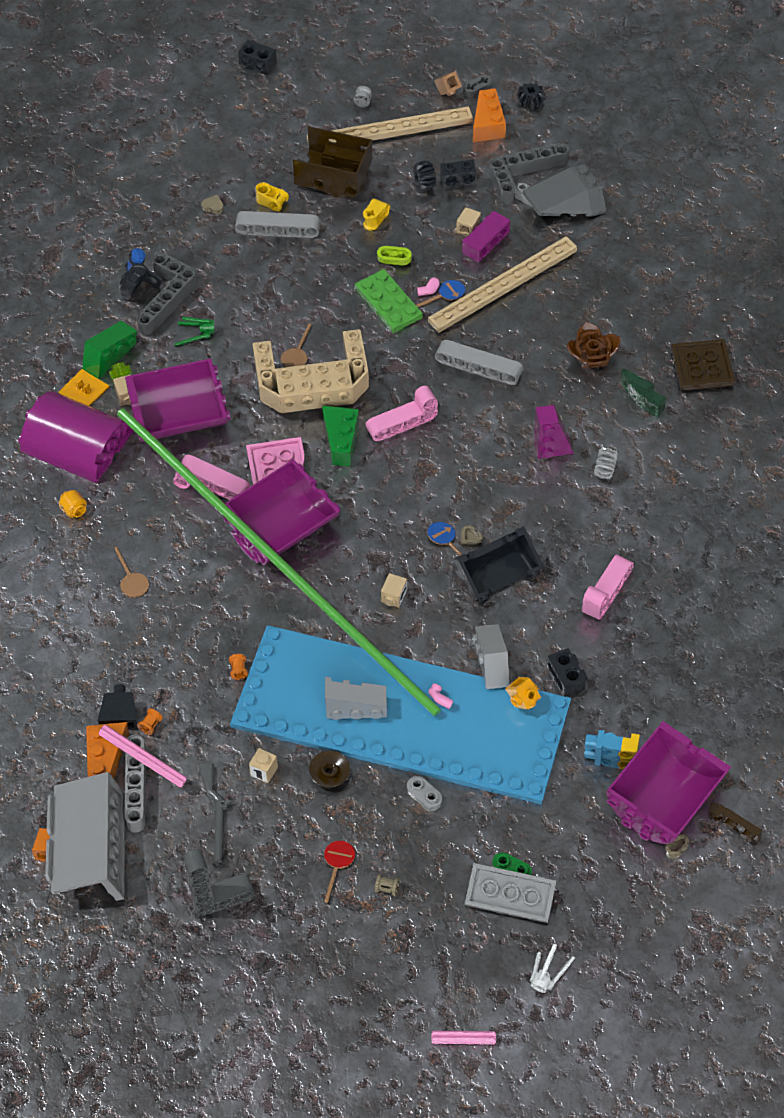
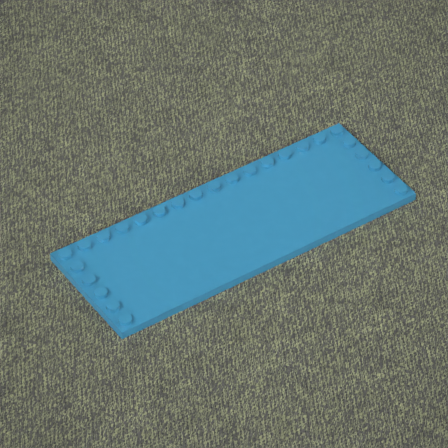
M269 625L266 626L231 719V728L324 751H337L344 756L542 805L571 698L538 690L541 698L536 701V705L533 708H516L510 701V696L505 690L506 687L486 689L482 676L382 653L441 709L439 714L434 717L363 648ZM325 677H330L331 681L343 683V680H350V684L361 686L363 682L386 686L387 717L380 719H327ZM432 684L440 685L442 687L440 693L454 700L449 709L436 703L429 695V688L431 689Z

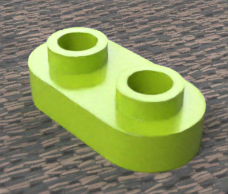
M382 246L377 250V259L384 264L407 265L412 260V253L408 248Z

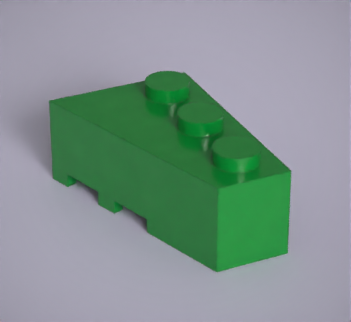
M119 321L86 340L82 369L100 379L135 346L137 330L123 321Z
M322 406L323 422L332 465L351 467L359 426L358 409Z

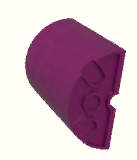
M210 358L126 376L125 381L133 417L156 439L227 424L231 418L229 410L226 408L225 395L222 394L221 380L216 378L218 376L217 366L213 365ZM138 435L139 440H140V443H141V442H145V441Z
M49 391L42 396H38L33 407L26 412V420L18 443H20L21 452L97 484L112 463L114 454L116 452L119 453L134 430L122 419L57 392Z
M294 459L224 503L278 555L338 517L341 512L338 504L333 503L329 499L324 489L321 490L316 487V480L312 476L309 477L304 467ZM223 516L225 523L231 525L233 531L230 533L238 545L254 562H261L262 565L270 562L256 546Z
M662 721L607 789V803L619 816L621 823L626 828L637 832L643 840L669 844L676 840L728 773L731 766L703 747H696L691 739Z

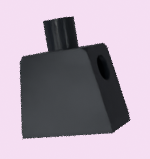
M117 684L114 686V693H105L103 696L98 724L127 722L128 730H138L133 693L126 692L125 685Z

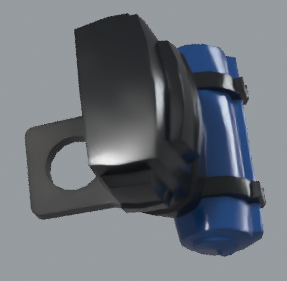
M139 248L133 249L128 255L129 260L124 266L126 267V272L119 283L120 295L130 300L143 281L156 289H159L163 281L161 277L144 265L145 252ZM149 277L156 279L157 283L153 282Z

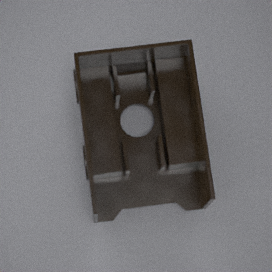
M308 126L309 151L307 157L309 161L303 162L293 159L294 184L322 190L333 197H356L367 182V171L373 159L372 139Z

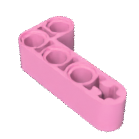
M428 386L418 388L414 394L415 401L369 419L365 426L373 440L381 441L433 420L438 413V401Z
M185 455L181 462L208 489L228 500L251 487L246 480L192 455ZM176 472L173 479L174 484L179 488L187 489L190 484Z
M616 554L595 587L589 586L583 598L582 612L601 620L630 575L634 562Z

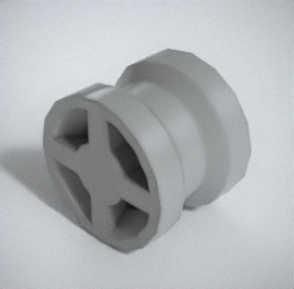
M366 86L358 87L354 103L359 107H367L372 96L371 89Z

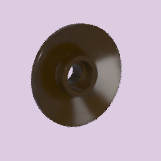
M323 751L311 760L309 773L312 780L319 786L332 788L346 781L350 773V765L343 754L337 751ZM333 771V773L327 774L326 772Z

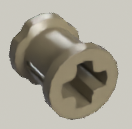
M378 874L375 892L379 893V891L396 896L400 878L392 879Z

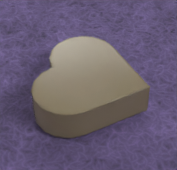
M218 195L206 198L201 203L202 210L205 212L220 214L224 210L223 203Z
M467 525L462 528L461 547H479L482 545L483 536L481 533L476 532L473 526Z
M679 834L674 842L665 844L666 855L671 859H678L682 851L687 850L689 838L684 834Z

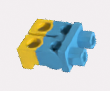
M599 730L598 735L587 734L584 758L595 759L594 765L601 766L602 763L608 767L624 769L638 752L640 735L631 734V738L616 736L613 733H605L604 730Z

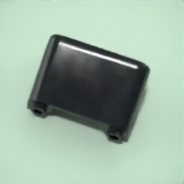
M524 526L474 551L462 554L450 562L453 570L474 601L479 600V602L489 599V594L527 576L530 579L540 574L539 570L544 568Z

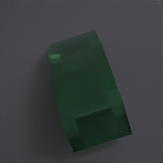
M624 368L622 369L620 382L625 391L642 409L658 418L665 409L666 397L654 391L655 384Z

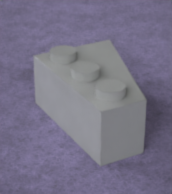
M499 624L475 627L476 634H472L473 645L475 646L476 655H478L479 665L482 668L486 689L508 687L510 685L508 652Z
M325 677L327 719H380L387 717L386 686L363 682L361 686L350 684V680H343V683L331 681L330 677Z

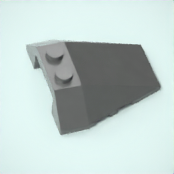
M585 164L558 169L522 192L539 216H560L561 213L570 214V216H576V214L595 216L606 213L602 186Z

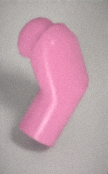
M433 277L426 286L417 287L418 296L434 294L440 285L439 279Z
M432 684L431 689L429 688V695L436 703L449 709L454 700L440 693L442 690L440 685Z

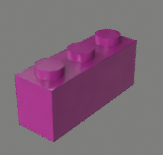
M495 211L489 216L487 215L483 222L476 226L469 236L464 237L462 241V254L479 263L510 232V220Z

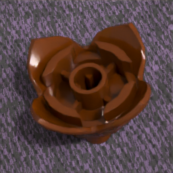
M586 321L578 329L576 340L568 342L567 349L581 364L582 368H598L609 363L610 358L619 349L621 337L610 333L603 335L599 327Z

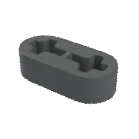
M481 75L466 82L463 86L464 96L474 98L479 95L480 90L490 89L491 78L488 75Z

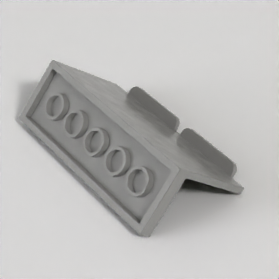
M109 772L55 785L54 796L52 794L48 795L47 833L50 839L46 841L45 876L51 884V893L56 894L102 883L107 892L116 901L124 899V791Z

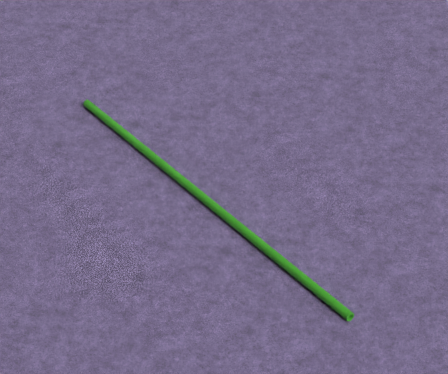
M124 408L118 411L117 415L420 704L434 717L439 714L441 709L132 415Z

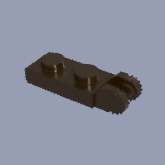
M717 802L710 804L709 818L715 822H723L727 829L737 831L744 840L754 842L755 844L759 843L762 835L760 828Z

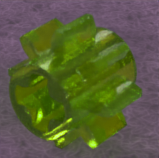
M124 362L112 365V371H109L111 380L132 374L130 365L125 366Z

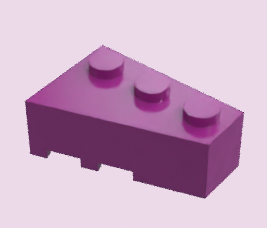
M555 405L536 407L534 445L538 459L574 454L570 436L561 421Z

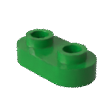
M498 853L493 857L492 867L513 872L523 869L525 871L523 874L532 875V869L529 864L507 853ZM504 860L506 863L501 864L499 861Z

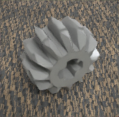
M603 447L599 450L594 469L595 476L602 479H610L612 477L618 455L617 451Z

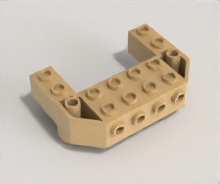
M361 330L342 331L346 360L277 369L274 366L271 341L252 343L260 401L280 413L322 408V406L333 407L354 404L369 388L368 367Z

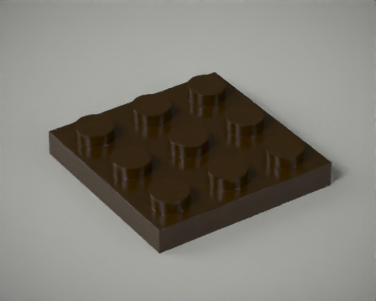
M725 339L671 344V352L680 391L735 385Z

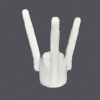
M553 944L543 969L539 970V972L541 952L537 953L533 974L529 981L531 982L530 986L539 992L545 993L547 989L552 990L556 981L575 960V957L572 956L551 980V975L547 970L557 944Z

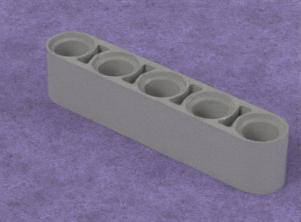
M241 211L237 214L235 231L243 235L315 238L319 234L320 218L310 214Z
M443 340L435 353V359L442 364L509 385H515L523 371L522 364L517 361L449 340Z
M134 734L128 737L130 741L146 750L142 736ZM126 753L125 820L129 831L137 833L145 827L146 765ZM134 818H139L137 821H131Z

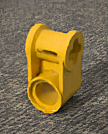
M264 182L256 185V202L273 211L279 212L282 209L283 203L289 199L288 193L283 189H278Z
M372 199L363 211V217L365 218L364 228L368 231L376 230L388 216L390 204Z

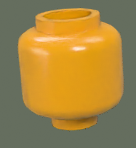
M66 491L60 496L59 507L68 517L78 518L85 513L87 502L78 491Z

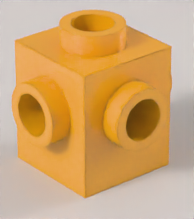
M518 677L505 688L510 696L511 703L516 708L531 709L536 705V701L541 698L537 685L527 677Z

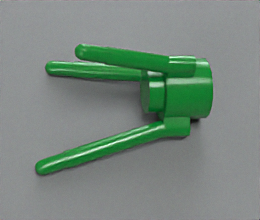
M182 317V320L185 321H178V325L200 326V333L203 334L177 342L174 345L179 346L203 338H210V334H214V320Z

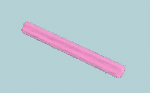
M104 725L100 729L99 735L178 787H183L186 783V776L109 726Z

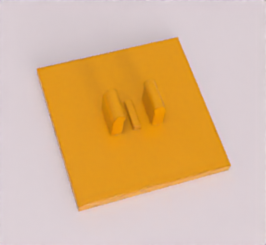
M81 369L58 393L91 406L109 388V385Z

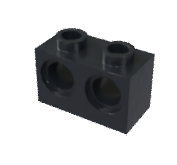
M247 40L238 51L240 65L266 74L270 72L277 62L276 49Z
M474 159L440 164V180L443 190L476 186L477 170Z
M569 648L548 655L546 664L561 694L565 697L584 690L587 680L586 672L584 669H580L577 656L572 654Z

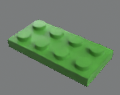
M385 269L355 283L357 292L392 333L423 318V313Z

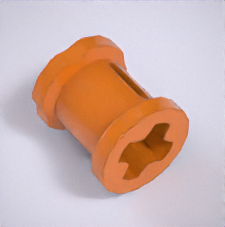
M234 654L229 657V663L232 667L230 675L234 680L244 679L248 676V671L245 669L246 656L243 654Z
M149 708L147 715L137 724V727L143 733L152 735L154 733L153 729L158 722L162 721L163 717L156 710Z

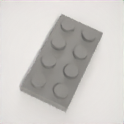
M473 863L465 906L548 923L556 880Z

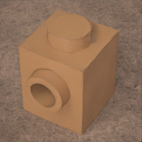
M456 71L447 73L434 80L440 95L447 94V96L456 93V89L462 87Z

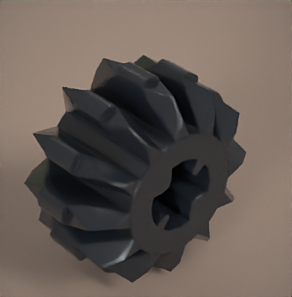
M530 82L529 84L524 83L523 86L519 87L517 101H519L520 106H524L525 109L529 107L532 110L533 107L538 108L539 105H543L545 93L542 86Z
M429 160L416 163L413 167V177L417 187L420 190L433 188L437 180L433 164Z

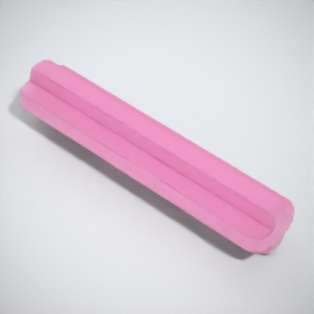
M433 1030L431 1041L433 1044H495L496 1032Z

